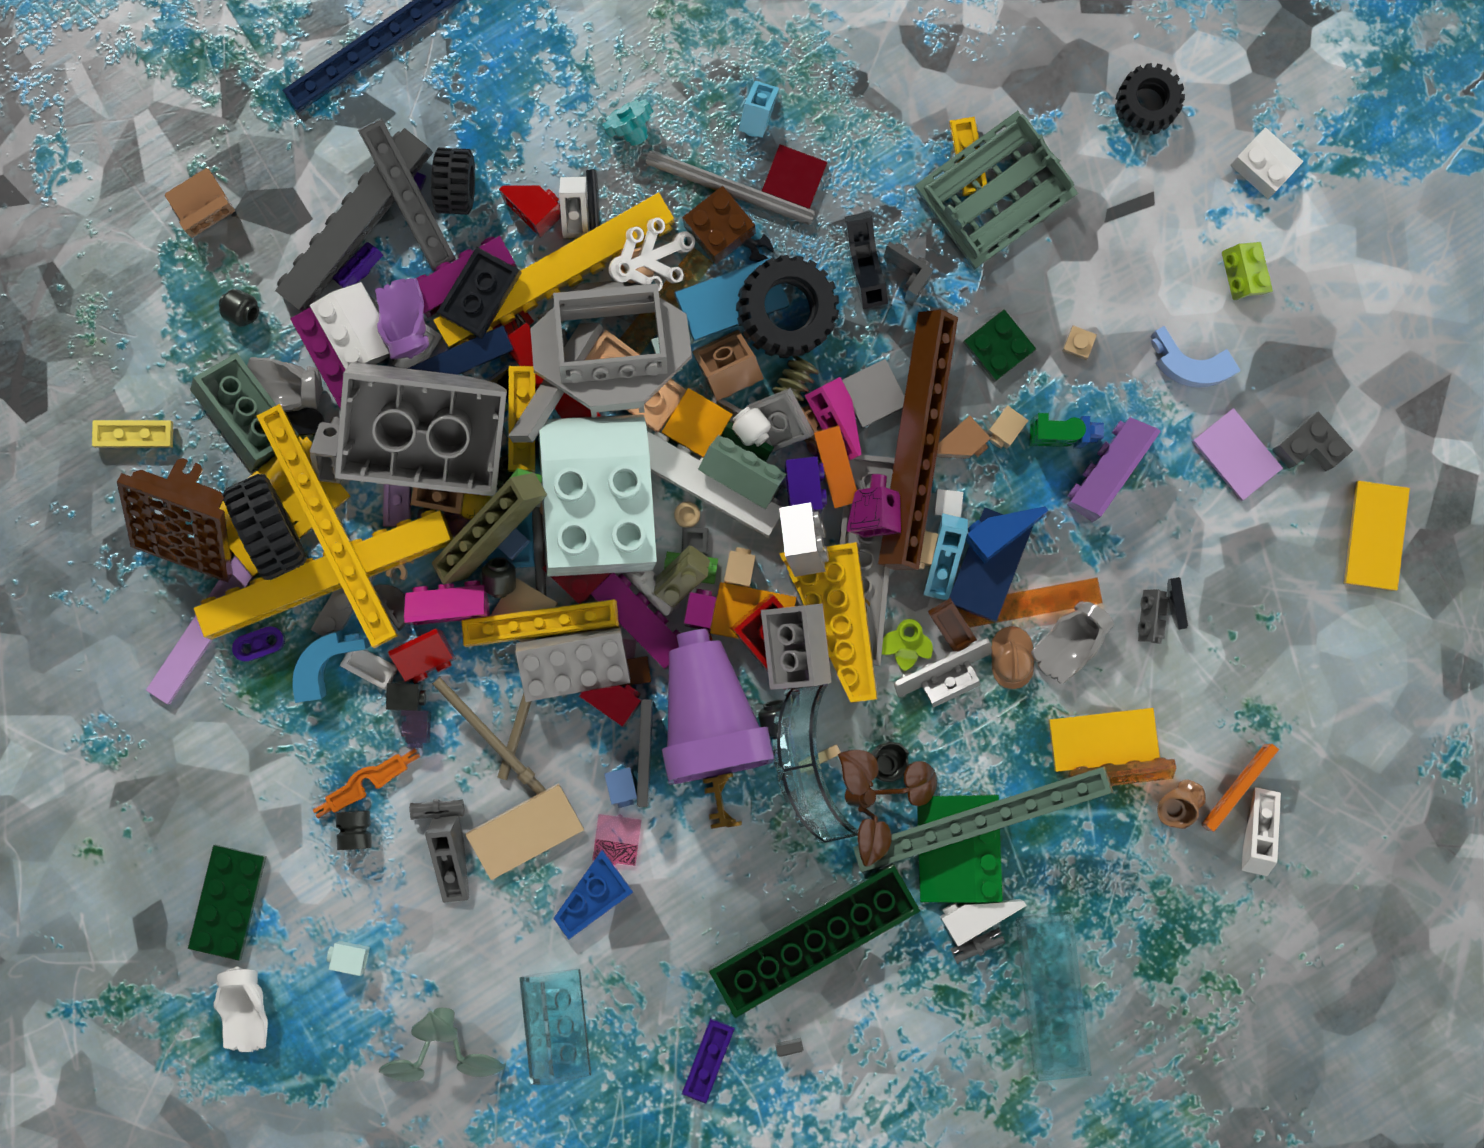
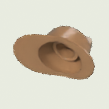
M1009 626L1002 628L992 640L993 675L998 684L1005 688H1021L1033 676L1034 658L1031 654L1033 650L1032 641L1027 632L1019 627Z

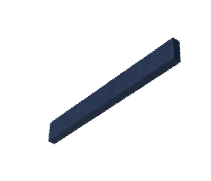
M412 0L282 91L297 112H301L462 0Z

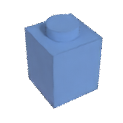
M632 768L604 773L611 805L617 803L618 808L634 805L633 799H637V790Z

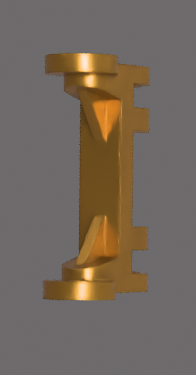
M733 773L702 779L703 783L713 782V787L704 788L705 794L715 792L718 813L709 814V820L719 818L720 823L710 825L711 829L742 825V821L736 822V819H733L724 810L722 790L726 782L729 781V778L734 777Z

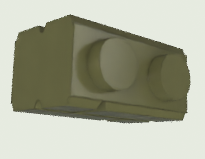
M689 545L666 567V570H663L656 577L655 596L669 606L675 607L708 576L710 563L708 557Z

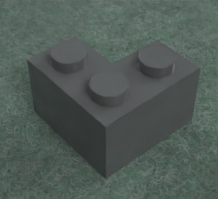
M1319 411L1309 416L1272 449L1289 469L1296 466L1310 454L1324 471L1334 468L1353 451Z

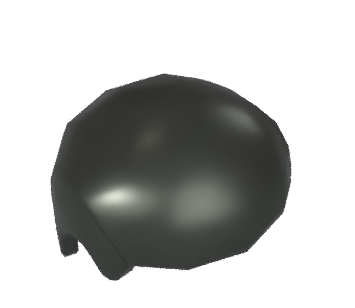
M885 742L879 744L871 753L878 763L877 779L884 782H894L904 776L909 766V752L903 745L896 742Z

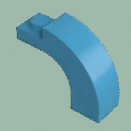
M337 630L326 634L310 644L301 654L294 669L293 694L295 703L318 700L325 697L327 693L324 682V669L328 660L336 654L369 648L371 645L367 636L361 637L360 633L345 635V640H343L342 630Z

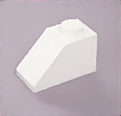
M560 177L559 198L563 238H579L589 232L586 177Z

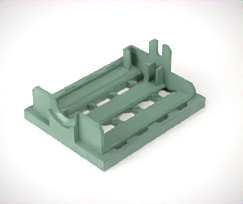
M1018 110L914 186L915 190L974 270L1078 194L1072 179L1061 166V160L1050 151L1042 134L1039 135L1023 114H1020ZM1004 127L1006 128V129H1004L1003 131H1001L999 134L996 135V133H997L998 131H1000L1002 128H1004ZM985 142V144L979 147L977 150L975 149L980 144ZM1026 142H1030L1034 150L1025 157H1022L1017 149ZM1012 153L1017 162L1002 173L996 164ZM962 157H965L962 161H960V162L957 163L956 165L954 164V163H956L958 160H960ZM1047 166L1052 172V176L1041 183L1035 174ZM991 168L997 177L981 187L975 179ZM944 172V174H942L940 177L934 179L936 176ZM1030 178L1037 187L1021 198L1015 189ZM971 183L977 191L961 202L956 193ZM1007 194H1010L1015 203L1000 213L994 204ZM950 198L956 207L953 208L949 204L945 208V206L942 203H944ZM1059 200L1055 205L1049 207L1054 201ZM989 208L996 217L980 228L974 218ZM1035 215H1039L1030 223L1028 222V220L1032 219ZM968 223L974 230V233L970 236L963 229ZM1016 229L1018 230V232H1016L1014 235L1008 237V235L1011 234L1013 231H1015ZM994 245H998L989 253L987 252V250L991 249Z

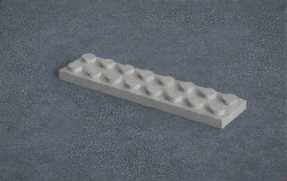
M860 455L850 460L849 463L856 489L870 488L872 474L886 475V488L890 489L895 458ZM852 504L843 506L839 545L858 543L864 596L870 602V606L867 603L865 604L873 666H880L890 568L878 564L883 535L862 537L847 532Z

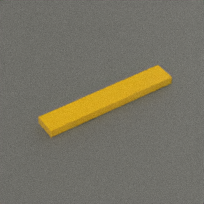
M614 599L462 620L463 646L471 647L619 627L617 601Z

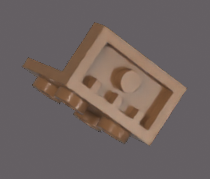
M205 168L165 193L166 199L180 219L181 227L191 238L236 211L208 168Z

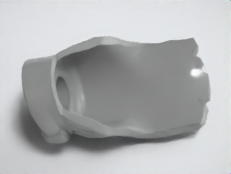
M249 358L247 367L275 404H281L285 412L298 411L304 407L318 408L323 387L317 368L308 366L307 370H305L301 366L275 359Z
M1080 601L1074 607L1076 611L1060 617L1049 634L1041 639L1031 651L1034 661L1038 663V667L1044 675L1051 676L1052 679H1057L1058 683L1064 684L1096 655L1104 642L1105 634L1114 626L1110 615L1096 604Z

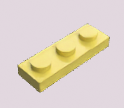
M93 420L92 446L95 448H173V421Z

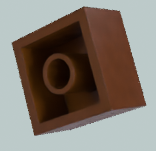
M721 186L682 217L684 227L693 235L697 243L715 265L740 247L744 241L756 234L755 224L724 186Z

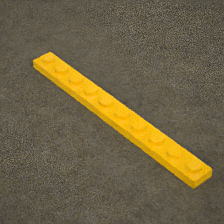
M278 404L257 415L371 646L376 648L397 637L398 635L283 406Z

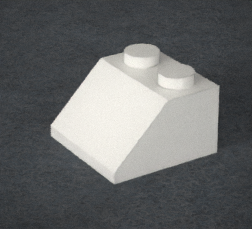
M1265 127L1233 161L1231 166L1269 199L1303 163V160Z

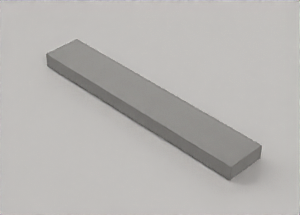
M582 323L578 325L564 347L565 362L584 361L603 331L600 323ZM543 380L508 435L511 441L534 442L539 434V430L546 423L564 392L548 381Z

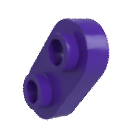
M271 626L242 635L233 642V655L240 661L250 662L276 653L283 648L285 635L280 629ZM271 635L276 637V642L273 645H270L268 642V638ZM246 644L251 645V651L248 654L243 650Z

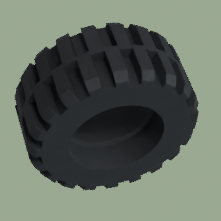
M781 255L777 259L771 258L762 265H759L744 281L738 293L739 301L736 303V311H739L737 320L739 326L743 325L745 330L743 335L746 339L750 337L754 342L752 346L757 350L762 348L765 350L766 355H779V358L802 356L822 344L827 339V336L832 333L835 327L834 321L838 319L839 310H836V305L839 304V296L834 295L833 290L836 288L834 282H828L826 279L828 273L824 269L819 271L816 268L817 263L809 260L805 262L802 256L797 255L793 258H789L788 255ZM781 283L790 284L804 293L809 302L810 315L803 327L794 331H787L772 323L766 313L764 304L765 297L772 287Z
M256 474L225 489L222 495L228 514L246 552L262 578L272 580L304 565L307 559L300 539L279 496L265 474Z

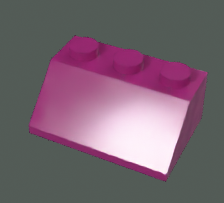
M480 581L464 582L465 587L454 588L452 583L438 585V590H428V586L413 587V592L405 594L404 623L415 626L490 616L488 594L485 592L484 585H480Z

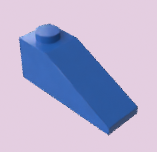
M1044 506L990 517L982 523L980 520H977L968 528L969 533L965 540L980 559L986 563L1045 517L1049 510Z

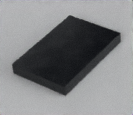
M476 247L438 309L437 314L482 339L522 272Z

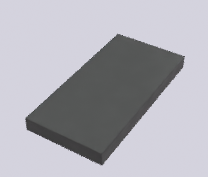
M643 699L641 701L638 807H648L650 798L654 701Z

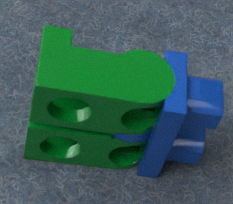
M1038 413L1030 420L1029 446L1068 447L1073 444V449H1081L1088 443H1097L1099 439L1104 438V423L1090 422V416L1073 417L1067 421L1049 420V413Z

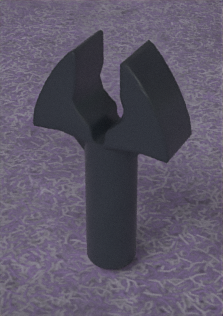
M765 234L758 240L748 238L742 244L750 249L751 256L749 260L760 262L768 259V257L759 253L757 247H766L774 252L773 245Z

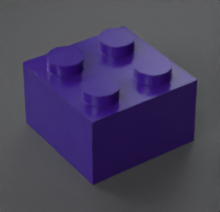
M818 457L786 460L785 474H787L788 505L794 506L811 503L814 511H819L821 515L823 508H826L827 505L826 489H821L820 482H823L824 479L823 463H818Z

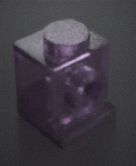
M401 710V716H406V721H402L401 736L405 737L407 748H423V743H430L431 712Z

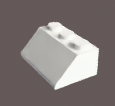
M362 282L333 291L310 304L345 369L348 368L351 362L376 365L390 357L389 349L383 342L377 329L379 312Z

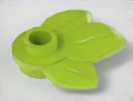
M914 619L903 620L895 631L888 632L883 638L882 655L895 654L896 662L903 671L910 669L917 661L918 656L930 659L932 656V642L923 634L921 625ZM907 627H911L914 630L912 637L905 635L904 631Z

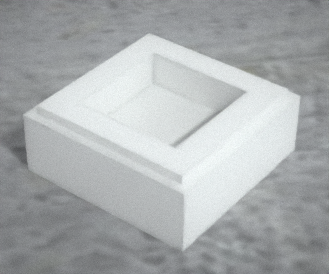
M937 489L934 516L942 517V513L961 517L963 492Z

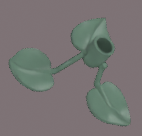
M436 1008L433 1012L429 1011L411 1029V1034L414 1037L425 1041L418 1061L415 1063H411L408 1060L391 1061L380 1067L379 1073L402 1082H414L422 1079L424 1070L419 1067L422 1065L430 1042L435 1040L442 1042L453 1041L456 1057L460 1062L457 1064V1070L469 1076L485 1077L496 1074L506 1067V1063L502 1064L497 1059L484 1054L462 1056L457 1038V1028L453 1027L455 1012L449 1008Z

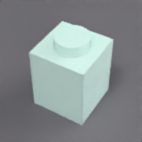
M343 941L334 943V947L330 946L327 954V962L330 963L329 970L361 976L365 973L370 947Z

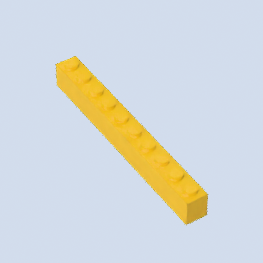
M656 193L522 269V274L487 332L492 331V328L500 323L502 326L509 324L516 319L515 315L523 310L525 313L532 311L538 306L537 302L544 298L547 300L553 299V293H560V289L567 285L569 287L576 286L583 281L582 277L591 272L594 275L605 268L604 264L610 262L615 257L621 256L627 239L626 232L629 228L640 227L644 232V238L641 242L636 243V248H642L648 231L647 223L651 219L661 218L665 223V229L662 233L658 234L659 236L669 233L673 229L672 226L675 225V219L660 193ZM654 222V228L658 230V224ZM633 231L632 236L634 239H637V233ZM440 316L433 320L450 349L477 337Z
M433 509L422 513L421 518L417 520H403L397 523V527L389 531L381 529L372 533V537L362 540L360 538L350 542L368 577H372L445 548L453 540V536L445 515L440 510L436 512ZM324 552L323 557L315 560L308 558L304 565L275 579L265 580L262 577L249 582L250 586L242 589L240 587L231 588L225 591L224 596L217 599L216 597L206 598L200 601L201 605L194 607V611L203 636L213 640L339 590L342 586Z

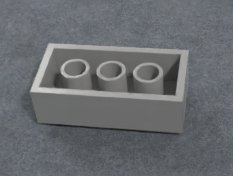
M620 624L619 627L569 633L516 643L515 653L526 702L630 683V673Z

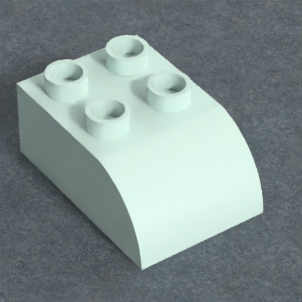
M644 415L547 419L538 434L540 472L542 475L541 485L547 493V496L542 500L547 577L652 571L657 559L650 455Z

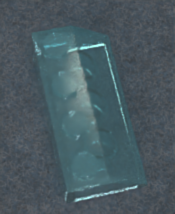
M580 969L544 972L519 977L530 1085H555L590 1076L591 1067Z

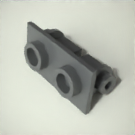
M1159 589L1143 590L1140 602L1141 616L1138 624L1139 642L1161 644L1162 639H1165L1166 621L1158 620V615L1167 616L1169 597H1166V591H1160Z

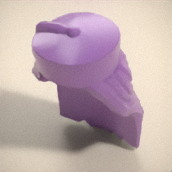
M416 278L399 279L392 281L391 285H385L384 288L379 287L375 289L379 306L377 329L383 342L389 349L390 358L401 359L408 357L412 359L428 348L429 338L424 336L426 331L423 316L424 300L418 280Z

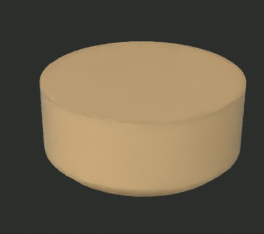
M683 502L676 507L674 518L680 527H694L700 520V511L694 503Z

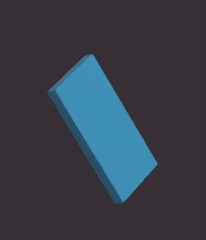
M771 258L675 292L674 295L680 310L687 314L688 329L693 342L739 325L737 320L739 311H736V303L739 301V290L746 278L759 265H762ZM781 284L772 287L765 297L764 304L767 315L789 307V302Z

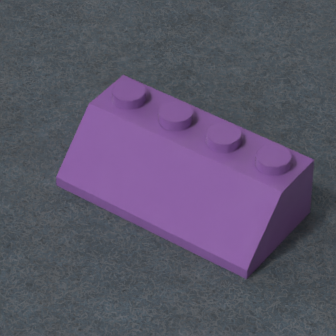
M1131 417L1125 422L1120 420L1112 431V434L1115 436L1110 444L1105 441L1097 452L1100 458L1096 464L1091 462L1082 475L1086 478L1082 484L1078 485L1076 483L1067 495L1071 498L1067 505L1091 522L1099 519L1161 431Z

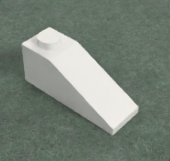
M1257 787L1253 790L1243 844L1242 871L1268 876L1277 864L1280 792Z
M1021 899L1003 900V902L961 903L960 905H957L955 902L942 910L944 914L940 916V919L955 944L960 946L1027 905Z

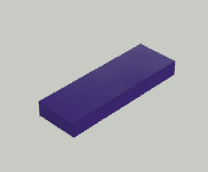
M710 1018L684 1085L682 1095L705 1104L707 1103L735 1027Z

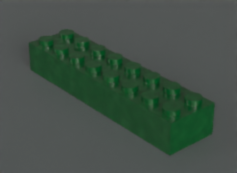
M890 863L711 966L709 973L733 1016L737 1018L919 913L921 910L893 863Z

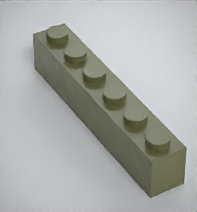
M535 473L511 477L433 560L432 565L443 585L467 579L547 496Z

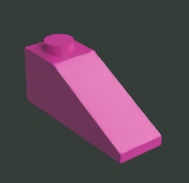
M841 377L805 395L822 430L839 425L848 460L850 461L860 456L861 448L853 401Z

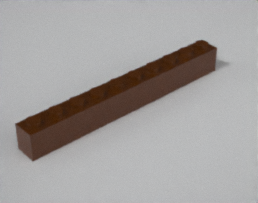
M942 309L918 312L890 486L891 490L897 491L900 494L901 533L882 536L878 561L879 565L893 570H919L958 322L957 316Z

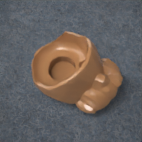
M1189 779L1179 782L1178 788L1168 792L1158 803L1157 814L1160 821L1167 826L1180 829L1191 826L1199 817V808L1206 803L1203 786Z

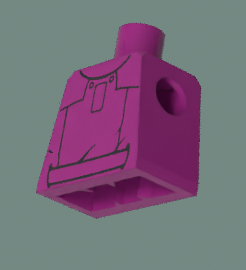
M872 474L870 488L859 489L855 492L847 532L862 537L901 533L900 494L897 491L886 488V475Z

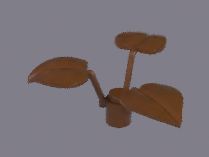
M848 750L838 754L842 765L843 780L847 788L845 792L846 803L850 806L859 807V812H863L871 818L862 820L858 829V847L864 866H871L881 859L891 845V831L888 824L883 821L878 822L877 816L867 808L875 803L876 795L904 794L907 792L911 805L922 806L932 799L937 787L935 770L928 763L915 761L907 767L904 773L906 788L872 790L870 788L873 786L872 780L877 777L879 770L876 758L864 750Z

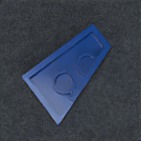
M603 849L553 918L568 940L633 893L631 887Z

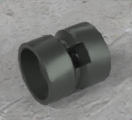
M370 811L335 813L336 828L340 829V833L336 835L337 850L372 848L371 833L367 831V827L371 825Z

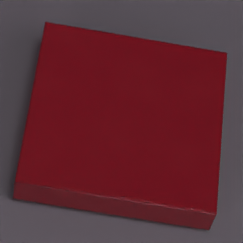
M779 144L762 192L810 209L826 169L827 161Z

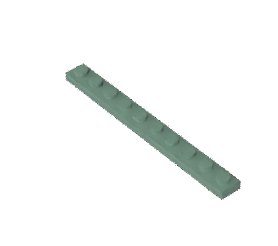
M1101 767L892 834L891 845L887 853L868 867L862 863L859 847L855 846L853 849L860 871L865 872L1114 792L1106 768Z

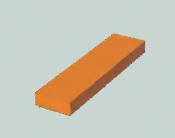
M1264 744L1203 820L1201 824L1205 829L1214 832L1278 752L1279 749L1276 746Z

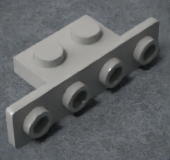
M989 639L974 641L967 648L959 652H951L940 661L924 665L921 670L912 674L902 675L894 682L898 697L923 687L934 708L980 686V680L973 670L971 663L992 654Z

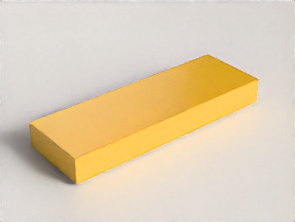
M975 116L949 121L954 154L956 156L979 139ZM962 157L960 160H958L956 164L962 161L965 157ZM985 173L975 179L981 187L987 184ZM971 183L961 190L962 197L970 196L977 191Z

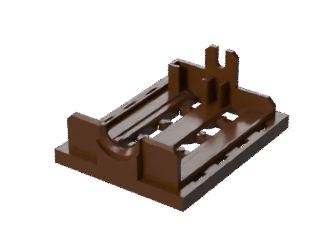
M184 458L178 459L167 479L144 470L135 471L131 476L121 473L117 480V486L130 546L197 572L229 582L233 575L231 565L233 552L229 548L225 512L219 509L224 497L221 491L196 483L203 471L201 465L195 463L191 472L184 474L183 470L188 460ZM155 510L160 511L162 514L155 513Z

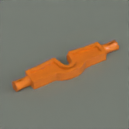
M414 748L403 756L396 754L378 766L365 767L355 772L345 786L326 796V802L313 809V812L317 813L324 808L323 811L316 814V817L319 819L330 811L338 812L346 806L365 798L367 793L362 784L365 778L370 779L377 789L385 786L396 776L406 771L408 764L421 757L417 753V749Z

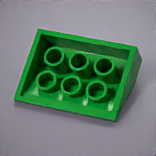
M999 795L933 796L928 803L917 806V824L920 826L998 801ZM1000 829L918 854L920 902H1003Z

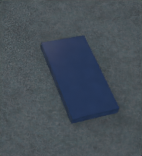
M984 507L979 520L982 523L987 518L1003 514ZM1033 526L986 563L980 559L969 545L949 596L957 608L996 623Z

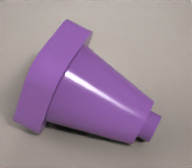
M698 629L678 634L679 648L669 651L667 747L662 749L669 785L748 770L773 763L774 754L768 727L759 726L722 642L710 641L708 629Z

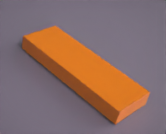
M839 425L814 432L834 508L852 504L857 489Z

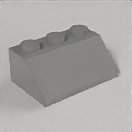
M823 603L761 610L770 690L811 687L832 683Z

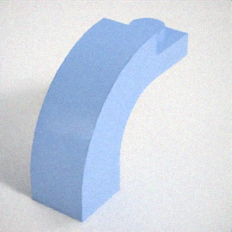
M1165 326L1159 328L1151 335L1153 348L1158 354L1161 353L1163 355L1156 362V365L1166 376L1177 383L1189 387H1210L1228 380L1241 371L1228 349L1210 359L1195 360L1187 357L1179 350Z

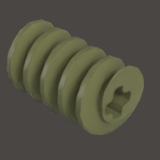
M793 356L795 360H789L787 363L790 369H784L782 372L786 379L779 378L777 381L781 388L774 387L772 392L776 394L791 388L797 401H804L805 399L799 393L801 391H810L804 384L806 382L813 384L815 381L809 375L811 373L818 375L819 371L808 361L798 356Z

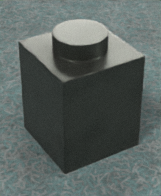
M387 683L386 710L421 711V706L426 705V690H422L423 685Z

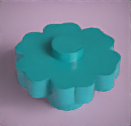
M646 99L628 102L620 109L612 111L605 118L606 122L602 124V127L609 137L615 135L617 137L623 136L625 141L629 142L631 146L638 145L649 136L645 123L651 118L650 115L653 113V109Z

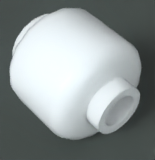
M746 407L733 418L735 423L732 426V430L745 446L755 443L758 447L770 437L767 433L771 428V423L760 409Z

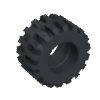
M1152 63L1146 64L1144 68L1140 65L1133 72L1131 71L1122 82L1115 99L1117 102L1115 109L1120 110L1117 115L1119 120L1125 119L1123 125L1126 128L1129 126L1133 127L1132 132L1138 133L1139 130H1142V135H1148L1150 131L1153 132V135L1158 134L1161 129L1163 131L1167 129L1182 110L1185 94L1181 93L1184 90L1183 83L1178 84L1179 76L1177 74L1172 76V69L1169 67L1163 70V65L1157 64L1155 68L1152 67ZM1141 89L1156 91L1162 99L1163 108L1159 110L1144 108L1137 99V91Z
M438 147L433 157L431 174L433 207L436 213L469 215L473 207L475 194V161L472 151L470 149Z

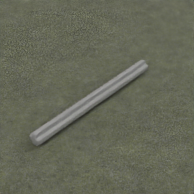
M649 150L645 163L649 166L713 190H718L721 186H724L732 197L807 225H811L815 217L813 210L658 152Z

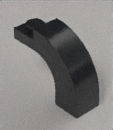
M869 211L846 216L845 234L848 253L862 308L867 309L888 304L886 282L880 268L876 250L872 215Z

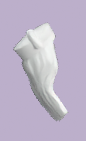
M236 966L217 975L216 984L218 989L214 1000V1008L222 1019L223 1048L253 1052V1050L266 1047L268 1020L264 1011L263 992L257 984L258 971L240 969V967Z

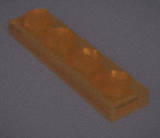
M1160 757L1150 762L1133 760L1123 765L1107 763L1096 768L1080 766L1070 770L1068 778L1105 767L1111 786L1173 779L1177 768L1175 759Z

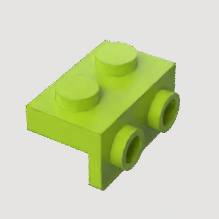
M1261 242L1241 243L1222 251L1233 300L1273 292Z

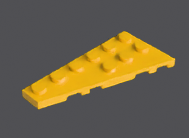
M858 543L826 546L829 561L825 562L826 572L797 577L794 576L788 564L785 552L779 553L803 604L823 603L828 655L850 702L877 700Z

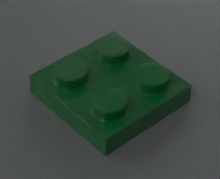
M1005 309L963 341L994 382L1036 350V347Z

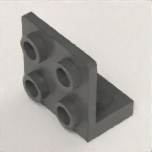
M889 242L886 246L884 258L911 275L903 291L906 293L904 301L913 306L928 284L934 269L930 267L931 264L924 258L919 256L915 258L908 253L909 250L904 245L898 242L895 244Z

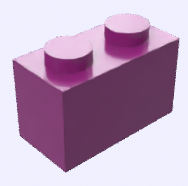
M696 589V593L690 592L684 620L686 627L708 629V631H711L716 605V597L712 596V591Z

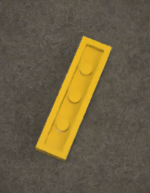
M509 366L508 435L535 394L533 366ZM508 436V472H515L517 468L535 472V440L534 442H512Z

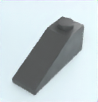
M458 816L432 818L425 836L442 901L445 903L468 900L469 888L464 838Z

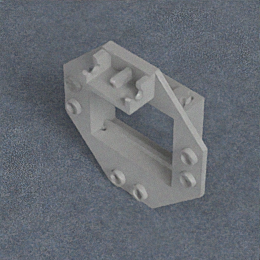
M605 281L578 284L570 292L553 293L554 307L531 328L534 373L591 409L592 418L597 417V412L639 408V413H645L644 404L692 358L687 314L659 297L658 283L639 285L637 283ZM655 312L659 344L658 354L565 362L562 321Z

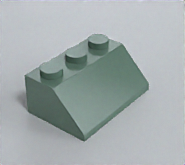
M720 435L711 443L698 468L699 471L764 509L769 506L782 488L787 475L775 465L766 463L753 452L742 449L735 445L732 440L723 438Z

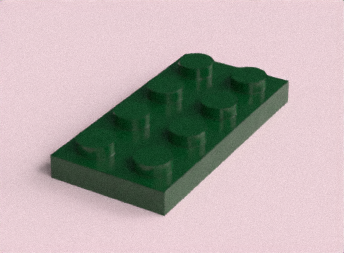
M216 844L213 845L188 949L238 961L242 959L267 856Z

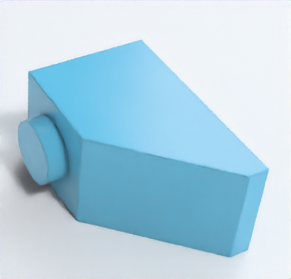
M754 81L744 104L738 131L745 132L752 137L758 136L763 138L778 95V87Z

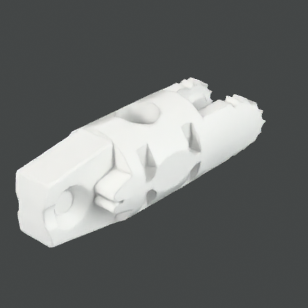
M653 571L625 572L634 586L662 614L668 616L673 610L679 608L680 602L675 607H671L655 596L654 588L657 575Z

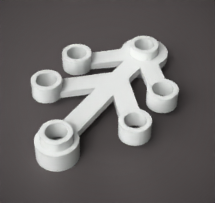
M654 218L648 221V231L639 256L633 259L631 258L635 245L643 240L644 232L640 227H632L627 230V239L621 256L615 257L609 265V274L615 281L622 283L632 280L640 285L651 284L652 280H654L656 284L658 283V291H660L663 286L661 278L658 276L647 277L635 270L642 266L665 277L670 283H677L683 279L684 274L681 268H670L656 260L676 251L678 253L691 251L695 245V238L687 231L680 232L673 236L672 242L653 250L657 235L665 229L664 221L661 218ZM654 222L658 224V230H655ZM633 231L637 233V239L633 238ZM684 238L687 239V246L684 244ZM621 265L624 266V268H625V273H622V272H621V269H620ZM673 271H675L677 274L676 279H674L672 276Z

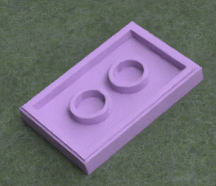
M1234 408L1192 441L1240 501L1246 499L1283 469Z

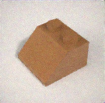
M739 330L692 351L717 401L727 398L746 387L753 386L756 382L764 379L754 353Z

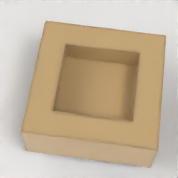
M1073 325L1062 351L1087 360L1097 334Z

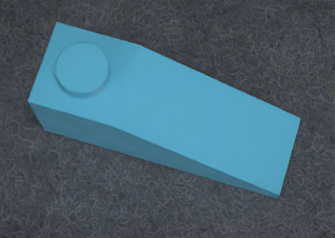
M942 513L932 564L929 566L923 595L942 600L949 599L968 532V519Z

